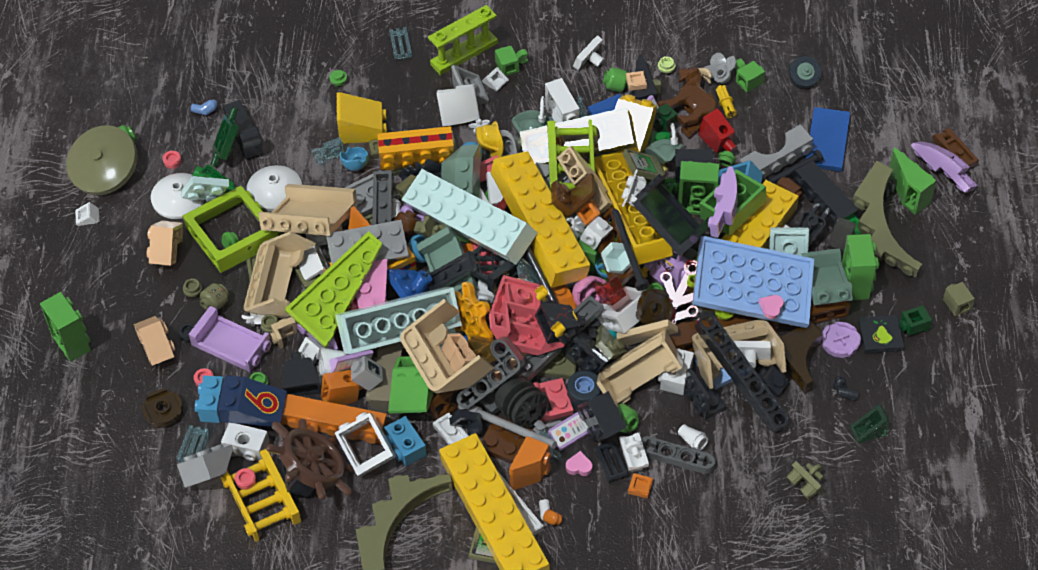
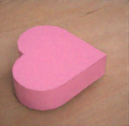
M771 295L760 298L758 303L765 317L775 319L779 315L784 301L779 295Z
M580 451L566 461V471L571 475L580 474L587 476L592 472V463Z

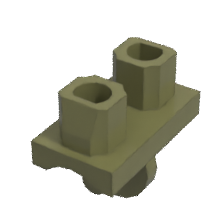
M425 216L424 221L416 222L414 232L422 234L427 239L446 228V226L438 225L430 216Z
M797 461L792 464L794 469L787 478L794 486H797L803 479L807 482L800 490L807 499L812 498L817 493L821 496L825 492L822 486L814 479L817 478L821 481L824 478L821 474L823 467L820 464L813 466L808 463L806 468L809 472Z

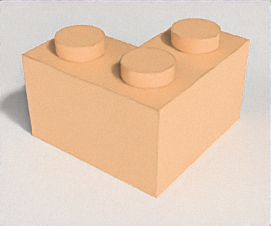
M160 221L151 225V228L148 230L150 246L147 248L149 263L170 266L176 263L177 244L182 242L183 223Z
M154 316L133 324L152 366L174 357L173 351H175L172 340L168 341L166 337L168 329L162 319L159 320Z

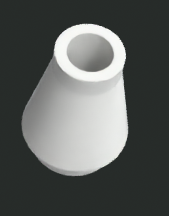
M685 424L678 430V435L692 449L701 451L708 443L705 433L690 428Z

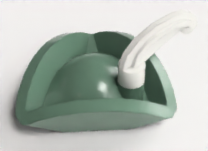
M544 96L541 98L540 111L528 110L512 118L511 121L519 134L520 131L547 126V121H554L552 117L544 113Z
M673 123L670 125L672 131L671 140H658L643 150L646 154L657 157L661 164L673 163L675 149L687 148L678 142Z

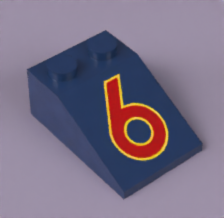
M225 375L217 409L220 421L260 426H272V423L275 421L281 424L287 391L246 377Z

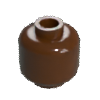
M407 210L406 213L400 211L394 220L402 221L406 239L414 236V228L416 222L419 221L416 218L417 214L410 210Z

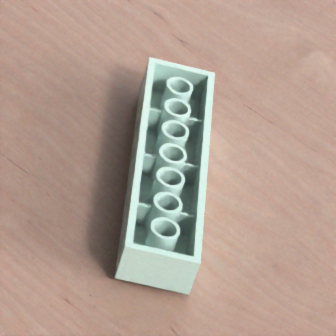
M421 169L402 198V201L414 211L424 216H430L435 222L446 227L448 226L457 234L517 265L537 234L526 222Z

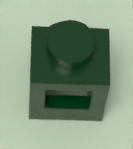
M665 103L656 109L652 127L658 132H671V123L674 124L675 129L677 128L678 114Z
M924 305L903 311L899 321L900 329L903 332L906 331L909 336L922 331L928 332L932 323V319Z

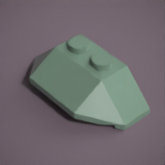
M481 145L461 146L442 162L441 179L480 198Z

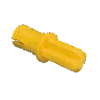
M719 85L716 89L720 100L719 105L723 107L726 118H732L730 111L735 117L737 112L732 103L733 98L729 96L725 85Z

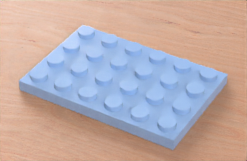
M701 236L692 305L807 328L810 318L814 259ZM771 295L782 297L784 303L777 318L768 319L765 317L758 303L760 298Z

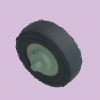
M799 57L789 67L790 80L799 88H811L820 79V65L811 57Z

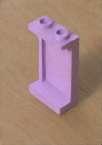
M212 306L207 309L189 333L192 346L248 372H251L254 367L258 366L263 354L268 352L271 347L269 333L265 332L262 336L219 316L217 309Z

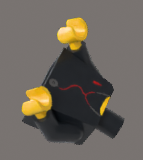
M541 285L535 289L536 298L541 302L535 318L547 344L556 342L567 344L575 338L578 329L585 326L584 316H576L570 305L553 302L548 296L547 288Z

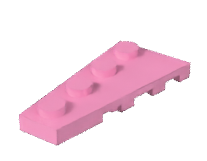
M388 259L377 260L373 263L356 294L359 308L386 301Z

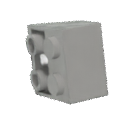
M223 444L212 447V452L209 448L196 453L197 457L195 454L184 457L185 462L177 464L184 487L225 474L233 451L232 445L223 447Z

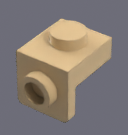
M292 317L271 324L272 333H270L273 344L277 343L279 349L283 348V338L297 333L296 322Z

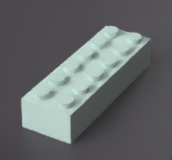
M444 287L335 314L344 353L353 354L400 342L403 330L443 299L458 309L454 288ZM457 314L445 323L446 328L451 329L462 326L460 315Z

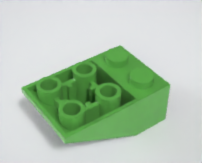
M896 147L893 148L889 167L893 169L892 173H894L896 179L895 189L902 205L916 215L931 204L936 180L932 175L920 168L917 163L910 160L903 152H900Z
M410 356L397 357L392 372L389 414L427 412L434 392L428 388Z

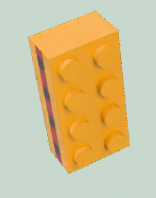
M451 126L377 134L380 170L393 171L396 168H408V165L415 167L417 162L425 166V161L428 159L441 164L454 153Z

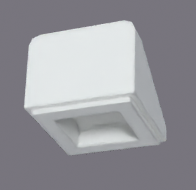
M498 67L482 80L484 84L495 91H498L509 81Z
M89 202L76 209L77 226L99 222V209Z

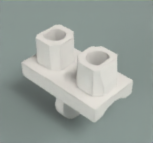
M635 433L631 436L619 437L628 470L636 472L643 470L644 467H649L640 434Z

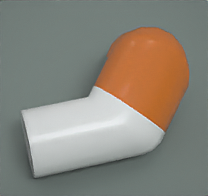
M549 500L539 501L541 519L551 525L561 524L562 516L550 510Z

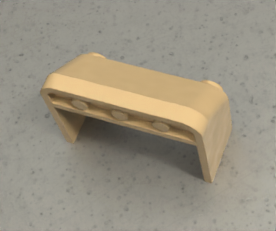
M291 231L263 242L257 252L244 303V310L257 315L265 316L272 314L280 319L289 317L290 315L285 312V308L290 304V301L286 300L285 297L292 268L303 262L304 251L315 247L316 243Z
M445 299L404 329L400 337L403 346L426 385L435 393L469 388L494 369L493 365L478 355L456 373L454 372L439 345L445 341L448 335V330L444 324L460 312Z
M754 320L723 327L733 341H771V360L756 359V361L764 367L777 364L782 373L786 372L784 343L767 321ZM696 333L692 336V342L700 374L709 389H712L713 379L720 375V368L723 367L700 335ZM714 336L715 342L721 344V339ZM726 353V357L733 360L731 359V353Z
M664 330L603 367L599 371L597 385L603 393L609 391L616 407H618L619 402L622 404L631 398L629 395L633 390L662 372L670 371L674 373L680 370L683 361L670 336Z

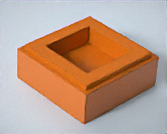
M633 473L628 494L648 499L653 478Z

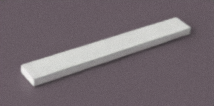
M450 413L433 422V427L448 445L468 437L462 427L450 426L449 418L452 416ZM499 473L533 536L544 530L541 522Z

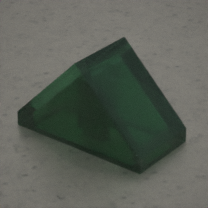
M878 404L849 427L857 443H862L886 436L890 420L882 404Z

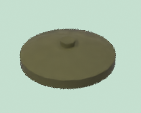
M110 125L94 127L83 133L70 148L66 162L68 176L71 182L84 193L105 195L114 192L122 187L132 176L138 159L137 148L133 139L118 127Z

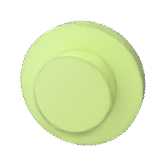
M663 57L658 62V69L663 73H671L675 70L676 64L671 57Z

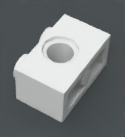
M229 423L221 444H223V447L232 445L233 451L231 456H241L250 461L261 460L259 452L266 449L270 441L268 432L265 430Z

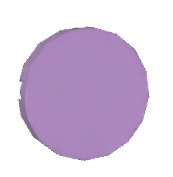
M835 322L832 325L829 324L823 330L821 344L824 350L834 357H850L859 349L861 337L857 329L851 324Z

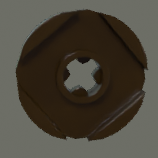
M661 289L644 290L637 303L636 318L643 325L666 319L670 320L673 315V303H670L669 294ZM655 305L658 310L653 312V306Z
M167 389L155 390L146 397V401L142 405L144 418L154 428L172 425L182 418L183 404L180 396L174 391L172 393L168 392ZM161 405L167 407L165 410L159 411Z

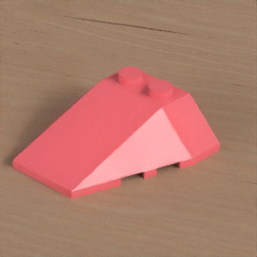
M503 275L489 314L490 328L495 338L508 337L520 352L537 356L564 347L565 344L562 342L547 344L535 318V314L541 304L536 298L535 289L540 287V285ZM499 342L501 347L506 348L503 343Z

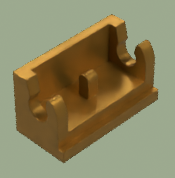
M473 335L467 341L468 347L475 353L476 357L479 355L489 363L497 360L491 352V344L495 341L494 339Z

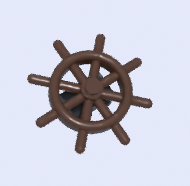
M300 419L298 421L299 428L290 432L279 422L275 421L272 423V428L283 439L279 446L268 444L266 450L279 454L281 459L279 463L287 492L308 497L316 489L318 498L324 500L326 498L325 489L336 486L346 496L352 494V489L341 478L344 471L355 473V470L351 464L344 463L340 452L334 446L338 442L336 437H331L328 440L321 434L309 430L305 419Z

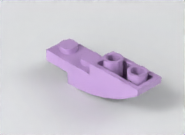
M927 142L912 143L911 147L914 149L915 154L923 158L931 170L935 172L944 170V174L955 181L959 190L966 193L973 191L978 186L965 173L970 167L952 152Z
M730 166L726 173L722 174L720 186L715 189V213L708 221L711 236L717 238L724 224H733L737 212V180L733 167Z

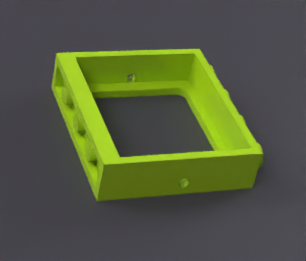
M242 186L182 215L186 229L220 273L257 254L263 242L280 234L279 231L260 230L223 250H218L199 224L241 202H244L260 222L258 213L262 212V208L257 201H253L251 193L245 191Z

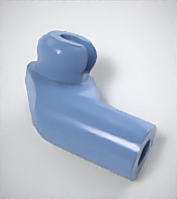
M208 100L202 105L193 103L191 105V112L209 115L216 110L218 103L216 100Z

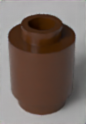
M782 177L776 185L798 195V201L803 197V188L792 179Z

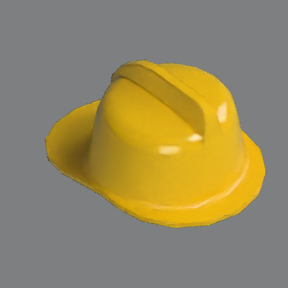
M494 121L492 125L477 127L476 138L481 148L489 151L491 157L498 155V158L502 157L503 140L498 123Z

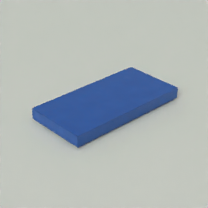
M814 107L810 136L813 138V150L807 154L806 158L812 156L813 151L818 149L824 158V161L820 163L815 162L820 169L842 172L850 112Z

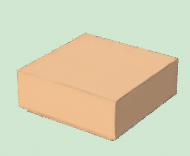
M644 71L626 73L629 91L647 89Z

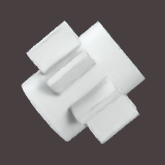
M570 215L569 218H566V221L574 236L578 239L585 231L586 225L579 216L573 217Z

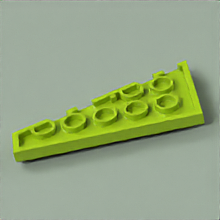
M368 231L285 308V312L324 348L328 347L338 329L335 314L348 311L383 247L382 242Z

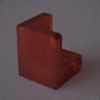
M617 276L612 277L604 284L598 282L593 284L601 302L613 306L626 296Z

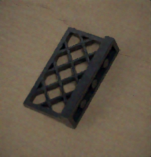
M479 246L472 251L474 252L476 262H478V270L472 272L471 275L487 284V290L495 293L499 288L503 275L514 277L530 263L525 253L517 265L500 256H493V252ZM481 252H490L491 256H480L479 254ZM491 261V265L480 266V262ZM494 261H505L502 265H494ZM481 271H492V273L487 277Z

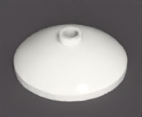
M274 165L262 168L254 173L248 181L247 191L251 193L253 201H257L260 204L262 210L273 211L286 198L285 186L287 184L302 185V182L294 170L285 166Z
M175 173L162 178L151 192V202L155 211L170 219H182V215L204 205L206 200L198 199L191 201L188 198H182L181 191L192 178V175L187 173Z

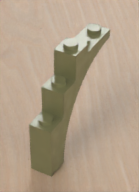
M876 161L853 196L852 203L858 209L866 210L858 222L857 229L861 234H871V240L876 245L874 256L878 258L879 264L883 259L888 265L896 266L906 275H912L916 278L922 264L913 259L899 246L885 220L883 196L886 186L891 179L893 169Z
M440 474L427 479L419 478L411 482L408 475H397L388 479L392 500H381L372 504L376 525H366L355 529L363 570H385L388 544L399 523L421 503L440 494L453 491L450 474Z

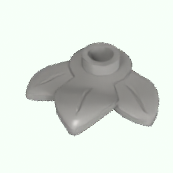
M715 53L711 57V65L703 68H707L712 73L710 79H714L717 83L725 84L731 78V71L736 66V58L731 56L726 59L723 54Z

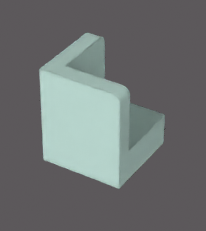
M611 242L601 252L606 270L609 273L623 274L631 266L623 243Z

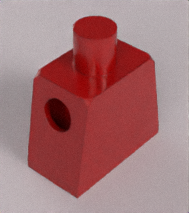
M718 108L703 117L698 136L717 153L723 149L733 153L737 149V146L732 141L735 131Z

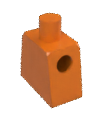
M351 370L323 374L321 398L322 401L348 405L356 402L359 390L365 388L351 380Z

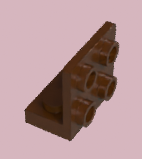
M592 173L571 191L565 184H561L557 180L551 184L552 204L567 217L572 213L578 212L581 206L586 201H590L595 195V181Z

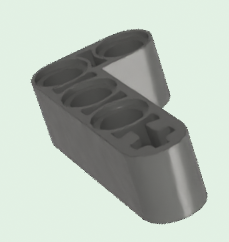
M500 337L491 344V352L499 363L480 380L458 394L457 403L460 407L469 408L523 368L525 359L508 337ZM499 342L505 345V352L499 350ZM513 358L517 361V368L511 366L510 359ZM495 370L502 373V379L496 378ZM480 382H484L486 384V391L480 388ZM473 392L475 395L467 401L465 397Z

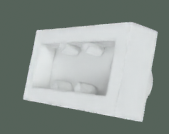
M596 36L576 57L573 67L579 71L588 60L599 67L604 58L597 54L596 51L599 49L603 39Z
M734 341L753 368L756 367V359L771 360V341Z

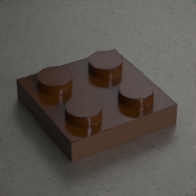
M491 423L481 443L488 455L512 464L526 437Z

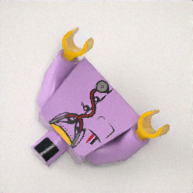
M672 248L673 256L645 263L641 272L644 279H646L647 271L649 270V274L663 285L664 283H662L660 276L663 272H669L672 275V284L676 293L686 273L684 265L688 259L683 254L679 256ZM665 275L663 277L664 281H668L670 279L669 275ZM689 286L687 287L684 295H686L687 291L689 290Z

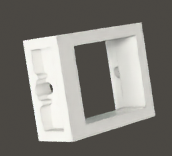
M560 78L545 83V107L555 123L579 118V107L563 79Z
M625 286L603 304L604 310L596 317L599 320L600 326L603 324L608 330L625 333L640 321L636 318L638 300L643 291H637L636 288Z
M367 412L358 415L355 422L351 424L349 422L344 423L338 427L339 431L335 432L357 476L362 477L396 457L372 413L367 414ZM370 422L385 451L360 464L346 436Z

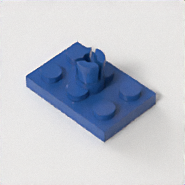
M387 270V279L400 298L430 291L428 284L432 281L430 274L425 278L427 272L423 270L419 272L416 270Z

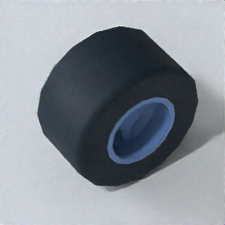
M579 371L568 379L567 396L570 399L571 405L575 408H578V405L602 394L601 389L597 385L598 376L595 373Z

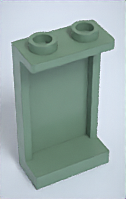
M448 226L416 245L418 251L425 256L430 272L464 254L457 232ZM471 274L447 286L453 287L454 291H459L462 295L463 282H471L474 285L475 291L479 290L474 276Z
M839 248L801 253L803 257L814 259L811 293L813 305L853 300L852 284L847 280Z

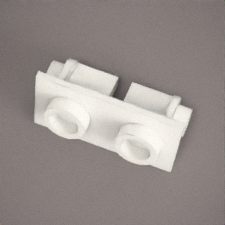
M638 170L635 171L633 176L629 175L625 185L627 187H625L621 196L624 199L622 207H624L626 202L634 206L633 203L637 200L635 196L646 186V179L636 175Z

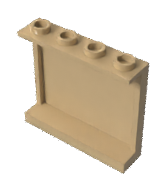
M287 184L285 186L286 198L272 212H259L258 214L261 230L291 231L293 233L331 236L350 215L351 207L354 206L356 208L358 206L356 189Z

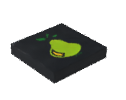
M897 315L858 318L865 354L904 350Z

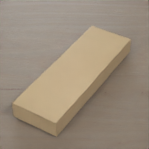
M666 319L629 329L625 333L618 332L617 338L628 346L647 341L666 330L668 335L678 333V326Z

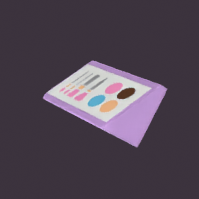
M365 350L330 359L332 372L351 370L352 364L364 355L371 359L373 350Z
M577 412L548 430V438L556 441V448L562 451L588 435V427L585 421L581 420Z

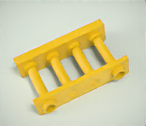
M266 449L259 452L261 460L258 461L259 463L248 467V469H251L254 473L261 470L263 472L267 471L268 476H266V479L255 483L252 488L237 491L234 485L236 473L229 475L226 470V473L223 474L224 476L221 477L224 487H229L245 519L246 525L244 527L248 536H253L255 542L259 541L258 530L285 518L287 520L291 519L293 525L301 522L299 511L290 493L287 492L285 483ZM269 486L275 487L276 492H274V495L245 507L241 498ZM276 502L283 503L284 508H282V511L253 523L249 514Z

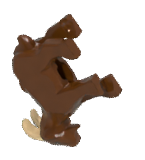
M691 67L680 69L678 72L680 76L679 82L686 81V83L675 97L657 102L659 107L665 103L672 109L683 106L690 114L688 116L680 115L677 118L680 124L684 126L681 127V132L687 138H690L699 130L704 116L717 109L714 96L700 87L701 79L711 84L710 78L712 73L707 68Z

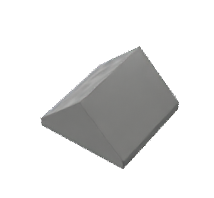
M456 65L451 67L454 88L460 85L474 84L478 105L489 102L479 75Z

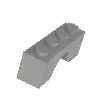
M800 124L785 133V146L779 152L767 155L753 151L741 158L740 163L751 160L763 173V181L767 176L778 172L787 164H792L799 157L809 154L813 150V138Z

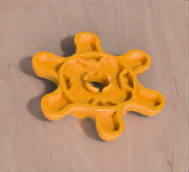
M463 282V295L459 291H454L462 326L455 327V331L457 333L464 331L468 340L473 335L493 339V333L488 328L486 322V315L490 312L489 303L486 301L479 302L475 296L474 285L471 282Z

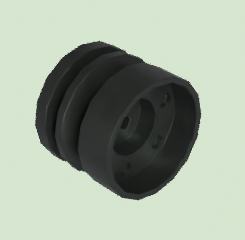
M515 375L507 379L499 387L495 395L496 407L508 416L514 424L523 428L534 426V423L541 420L548 409L549 400L547 396L523 375Z

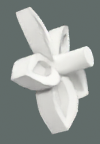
M479 118L476 120V123L469 124V127L474 128L475 135L477 127L490 125V121H482Z
M250 313V316L242 315L243 319H247L246 323H251L253 327L255 324H261V320L264 315Z

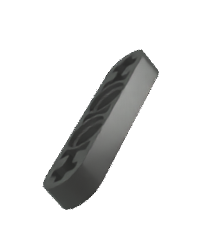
M649 436L641 438L643 447H646L647 444L650 445L648 449H644L647 458L703 474L711 473L714 470L715 458L709 453ZM663 449H670L672 454L665 456L661 451ZM688 454L692 459L690 461H683L681 456ZM705 461H708V462H709V464H707V466H704V465H703V463H704Z

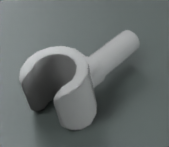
M538 420L534 423L535 427L533 430L540 435H544L548 429L562 421L544 424L541 420Z

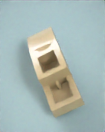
M569 146L557 159L574 186L578 185L590 173L594 175L595 195L592 200L595 201L601 213L599 216H601L612 205L611 200L606 194L608 191L587 162L572 146Z

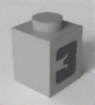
M364 355L352 364L351 380L370 391L383 381L382 366Z

